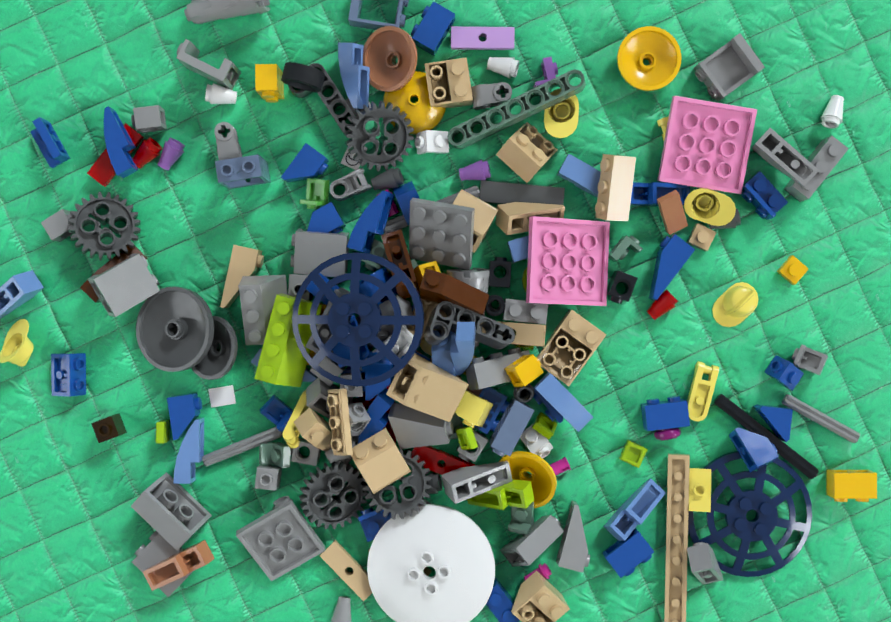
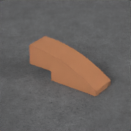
M203 540L144 570L143 574L153 591L207 565L215 558L206 540Z

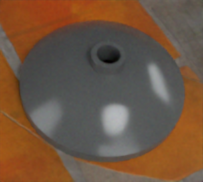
M213 316L214 337L210 350L205 358L192 368L195 374L207 380H216L225 376L233 367L237 356L238 343L235 331L227 320L218 316Z

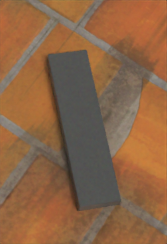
M481 180L479 199L486 203L494 204L526 202L563 205L565 188Z

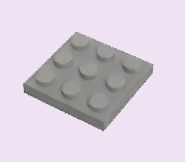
M412 198L410 200L409 225L410 259L426 262L437 261V264L469 270L472 266L475 208Z
M292 500L236 531L237 538L271 581L325 551V545Z

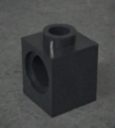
M494 257V261H489L490 276L488 287L510 288L512 262H507V258ZM501 266L505 269L506 273L503 278H497L494 275L496 267Z
M618 270L614 271L607 289V296H610V301L618 304L629 302L638 278ZM619 282L625 285V292L623 294H619L616 291V286Z

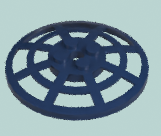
M342 254L321 263L303 281L293 305V333L303 357L320 375L342 385L370 386L393 377L413 358L423 334V305L414 283L396 264L373 254ZM344 260H352L351 273L337 276L327 283L319 275L323 269ZM361 260L378 263L391 270L394 275L384 283L374 276L360 273ZM350 280V293L339 298L331 288L340 282ZM360 280L370 282L379 289L371 297L359 293ZM313 281L320 290L313 300L310 315H298L302 295L309 283ZM401 281L412 297L415 316H402L399 302L392 292V289ZM325 295L333 304L329 314L316 315L319 303ZM385 296L388 297L392 304L394 316H382L381 309L377 303ZM354 313L358 314L361 318L358 326H353L350 323V317ZM298 324H310L312 337L320 349L313 358L307 353L302 343ZM316 324L329 325L333 336L325 344L319 336ZM382 325H394L392 336L387 345H385L377 336L381 331ZM402 325H415L412 343L404 357L400 359L392 349L399 338ZM339 342L349 346L350 360L337 356L331 350ZM371 343L379 351V353L370 358L360 360V346ZM327 356L338 364L350 366L352 380L334 376L322 369L319 364ZM384 357L394 365L392 369L380 376L361 380L360 367L374 364Z
M735 451L714 459L703 468L711 469V473L717 469L724 479L711 495V512H706L707 524L711 535L699 540L694 526L693 511L688 512V534L693 544L704 542L711 545L716 542L724 551L736 557L732 568L718 562L720 570L736 576H762L781 569L801 551L811 529L812 504L803 480L793 468L779 458L775 459L773 463L784 468L795 479V482L787 488L778 479L766 474L767 465L751 473L750 471H742L731 475L724 464L742 458L739 452ZM744 478H756L754 489L741 490L736 481ZM765 480L774 484L781 491L772 499L763 493ZM729 486L734 495L729 499L727 505L716 503L723 490ZM799 489H801L806 503V523L795 521V506L791 496ZM785 500L789 508V520L778 518L776 506ZM749 510H755L756 517L754 520H747L746 514ZM714 511L725 514L727 526L718 531L714 523ZM775 527L787 528L783 537L774 545L769 535ZM793 530L803 531L796 548L783 560L778 550L785 545ZM732 533L742 539L739 550L731 548L722 539ZM762 540L767 550L762 552L747 553L750 542ZM771 555L775 563L774 566L760 571L741 570L745 559H761Z

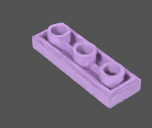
M451 26V50H514L515 27ZM485 37L486 41L482 42L479 40V38Z

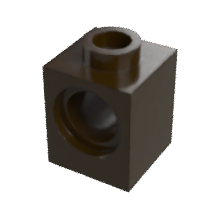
M120 413L91 423L99 443L127 433Z

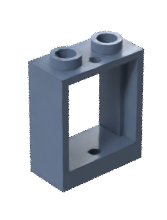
M351 0L348 17L350 26L372 30L385 26L405 27L406 15L403 14L404 7H408L409 0L398 1L395 24L360 19L363 0Z
M258 154L215 161L218 183L228 189L271 183L268 162Z
M512 396L509 405L489 439L494 453L502 457L505 454L511 456L535 411L531 406L516 400Z

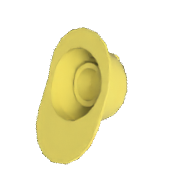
M561 88L554 90L550 94L553 96L560 94ZM574 95L545 109L544 126L548 134L555 138H565L573 134L577 128L579 117L577 96Z
M708 188L693 190L684 201V209L689 217L714 226L728 224L736 213L735 203L730 197Z
M740 282L728 288L713 305L712 312L716 322L721 326L734 327L744 321L758 305V294L754 287L748 283Z
M26 319L18 320L9 329L0 352V363L10 362L20 367L26 366L34 349L33 343L27 337L29 322Z

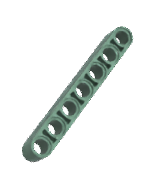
M576 69L570 70L450 129L447 136L448 141L457 149L466 148L562 102L584 90L586 85L584 74ZM574 77L581 79L580 84L577 86L570 85V80ZM553 87L561 88L560 94L556 96L551 95L550 91ZM535 96L542 98L538 105L530 103L531 99ZM518 105L522 107V110L519 114H511V110L514 106ZM495 115L502 116V120L499 124L492 123V119ZM482 124V131L477 134L473 133L474 126ZM462 133L463 140L459 143H455L454 137L457 134Z

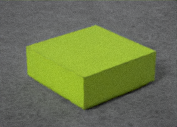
M540 412L532 428L547 439H550L554 435L558 424L555 421L552 422L548 416Z
M161 420L156 423V443L164 444L170 441V420Z
M471 426L456 429L455 432L462 450H472L478 447Z
M627 440L619 459L639 468L648 449Z

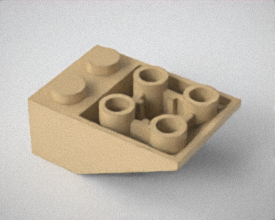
M569 309L537 358L542 368L567 386H570L603 341L606 334L575 311Z
M414 354L409 363L394 376L386 395L404 406L450 422L469 384L421 356Z

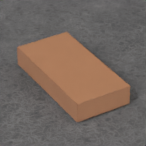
M677 190L657 199L665 230L669 235L688 226Z

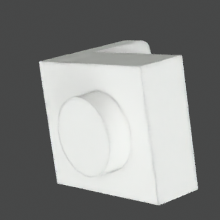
M425 130L417 133L415 138L417 154L449 153L448 131Z
M532 424L523 431L520 439L531 453L545 458L550 454L553 446L546 437L532 428Z

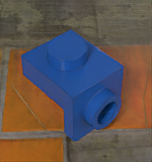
M775 356L765 370L767 375L775 378L792 391L804 375L793 363L779 356Z
M273 395L260 408V413L273 422L277 429L282 432L293 410Z

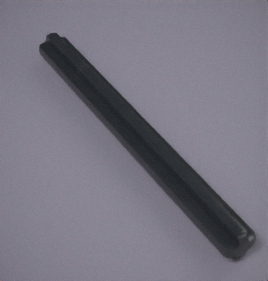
M720 394L716 397L715 405L748 431L767 437L775 445L777 453L809 479H813L818 475L819 470L726 396Z

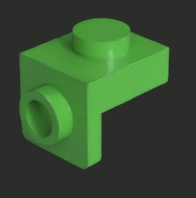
M307 178L306 199H300L299 204H307V209H319L320 205L328 204L330 180Z

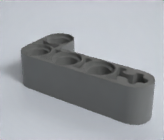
M318 63L310 64L309 66L325 74L322 89L320 92H317L343 134L351 132L347 128L345 121L348 119L353 124L354 122L350 116H356L324 67ZM289 86L290 91L298 98H304L312 93L304 90L296 91L294 87ZM331 88L334 90L332 96H323L326 89ZM338 106L345 107V112L341 115L335 114V109Z
M448 301L439 303L432 310L424 332V338L428 344L438 345L448 337L450 331L456 333L457 322H460L459 318H462L465 322H475V341L494 349H503L515 339V333L511 327ZM439 310H443L446 313V317L441 316ZM479 326L485 329L486 334L480 331ZM433 329L440 333V337L434 335Z

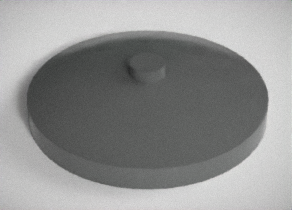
M165 287L160 289L159 292L147 298L139 311L136 323V337L139 348L147 361L160 370L179 372L195 367L207 355L214 337V321L209 306L199 294L188 288Z

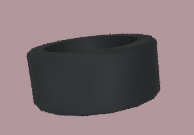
M287 62L284 66L281 81L291 87L304 91L320 92L325 74L311 66Z

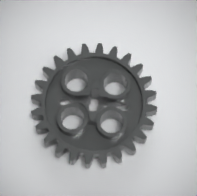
M372 101L371 108L364 104L363 112L356 109L357 118L350 116L354 123L346 125L351 130V132L345 133V136L350 138V140L345 142L346 145L352 146L348 150L349 153H355L353 159L355 161L360 159L359 164L362 167L367 163L369 170L374 165L377 171H380L382 165L388 170V164L390 163L393 167H396V160L403 162L402 154L409 155L406 148L413 147L408 143V141L414 140V137L409 134L414 131L412 127L408 126L411 120L404 119L407 114L404 111L399 113L400 108L398 106L392 110L393 104L391 102L386 107L383 101H380L378 106ZM382 117L383 120H382L381 126H380V124H379V118ZM368 121H374L375 124L372 129H365ZM394 121V129L386 130L387 124ZM381 131L384 136H381L378 141L376 136H379ZM373 142L372 149L364 150L366 143ZM388 143H394L392 150L385 151V146ZM380 145V154L378 155L377 152Z
M98 192V198L90 194L89 201L81 198L83 205L75 204L77 211H71L70 214L73 218L68 219V224L73 225L68 228L69 233H74L70 236L71 241L78 240L75 243V247L83 246L82 254L90 251V258L98 254L100 261L104 255H107L110 261L112 254H115L117 258H120V251L128 254L126 247L134 248L132 241H138L139 237L135 234L140 233L141 230L135 227L140 225V220L135 219L138 217V212H131L133 205L126 206V198L120 202L118 194L114 199L111 198L110 192L107 193L106 197H103L101 192ZM104 208L108 213L106 215H99L97 210ZM88 215L94 216L95 219L88 217ZM117 221H123L126 223V226L124 228H117L114 224ZM87 224H91L95 227V229L93 231L87 232L83 229V227ZM101 224H109V229L107 227L101 229ZM114 233L121 235V237H116ZM110 237L113 242L107 245L103 244L101 239Z
M400 449V453L407 465L412 468V473L408 477L398 479L403 482V484L399 485L402 498L401 503H398V489L393 486L396 481L373 494L369 486L363 488L364 491H369L365 499H372L369 506L374 507L377 505L376 513L384 510L383 517H387L391 513V518L394 520L397 514H399L401 519H404L406 512L412 517L413 509L420 512L418 505L426 506L423 498L431 497L426 493V490L433 488L427 485V482L431 481L432 477H426V474L430 472L429 468L423 469L426 463L424 461L418 463V455L411 458V451L404 455L403 449ZM409 487L414 488L415 495L407 499L404 495L405 490ZM387 491H392L394 494L393 500L390 502L384 501V494Z
M343 461L340 462L339 466H337L336 462H333L331 467L324 463V469L322 470L317 466V473L310 472L311 479L303 480L307 487H300V490L304 493L299 496L302 501L300 506L304 510V515L308 517L311 523L315 521L317 527L322 524L327 529L331 524L332 528L336 529L339 523L343 528L344 521L347 520L351 524L352 516L359 517L356 513L357 510H364L361 504L367 503V500L363 496L369 493L364 491L363 488L368 485L363 481L364 478L357 468L353 469L351 464L346 466ZM338 478L336 483L331 484L333 479ZM352 491L351 495L345 497L347 492ZM319 494H323L320 499H315ZM333 507H337L335 511L330 512Z

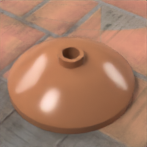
M385 26L377 29L367 39L363 48V66L370 67V85L380 91L393 92L403 88L411 80L417 66V49L412 37L405 30L395 26Z

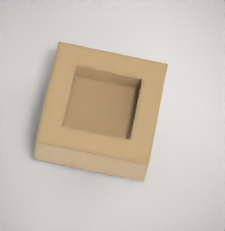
M696 223L687 243L706 252L717 232Z

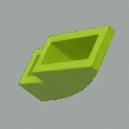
M513 480L467 499L470 505L504 510L507 506L527 509L535 500L531 481Z

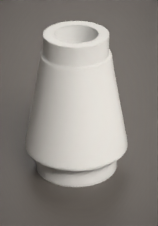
M489 57L487 70L507 78H516L519 60H515L514 57Z
M214 83L213 85L207 84L205 101L210 102V104H236L237 91Z
M831 96L821 116V124L824 127L834 129L838 128L839 124L842 123L844 104L842 96Z

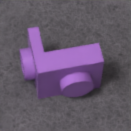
M552 57L543 58L541 66L544 80L535 82L534 88L556 78L555 75H558L557 64L552 62Z

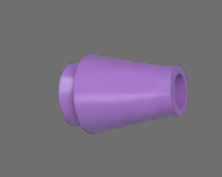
M170 137L164 143L158 166L169 171L171 166L184 153L185 145Z
M480 160L464 168H459L461 181L486 180V178H490L491 172L488 161Z

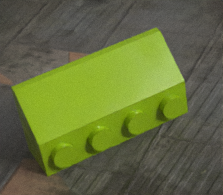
M282 293L276 294L254 379L275 385L301 387L307 361L300 352L293 333L292 314L296 297ZM301 299L298 315H310L313 302ZM319 304L316 315H320L322 304ZM298 324L302 343L307 353L310 354L311 350L306 347L312 335L310 324Z

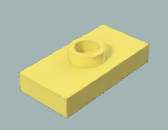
M690 468L689 511L711 512V469Z

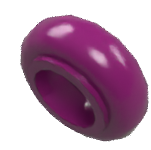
M679 428L662 429L654 432V436L658 440L674 439L681 434Z

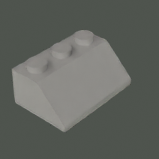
M286 275L242 277L238 286L246 345L264 344L276 294L288 295Z
M166 472L144 490L131 507L178 551L212 515L180 484H173L174 479Z

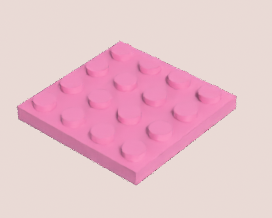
M672 96L657 181L742 194L757 109Z
M529 217L526 303L607 306L610 222Z

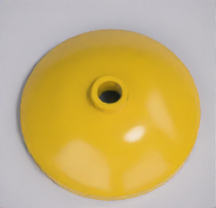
M645 26L632 31L624 38L617 53V65L623 79L632 87L643 91H654L667 86L676 77L681 66V50L676 39L669 32L659 27ZM644 59L649 61L650 64L648 66L643 64Z
M415 71L411 80L403 88L393 92H385L383 102L385 107L391 102L393 104L392 110L398 106L400 108L399 113L404 111L407 114L404 119L411 120L408 126L412 127L414 131L409 134L432 130L442 120L446 108L430 106L425 72ZM415 96L418 98V102L412 103L410 99ZM390 122L395 127V122Z
M515 451L512 452L511 456L505 455L499 460V462H509L512 480L531 481L535 499L533 501L534 508L546 505L553 498L557 487V480L552 467L543 458L531 452Z

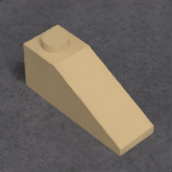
M526 202L497 205L499 211L496 214L495 224L506 235L529 232V217L564 218L565 206Z
M233 245L220 307L229 308L240 295L238 285L243 276H255L258 269L262 268L264 262L262 251Z
M309 407L294 421V424L304 439L314 447L326 452L331 449V428L327 421Z

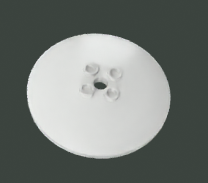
M435 504L418 505L420 512L413 509L412 517L406 512L404 519H401L399 514H397L395 520L390 518L375 536L367 562L369 585L382 610L395 622H470L486 605L495 580L493 551L480 527L472 519L456 509ZM431 566L435 569L436 574L429 577L424 573V568Z

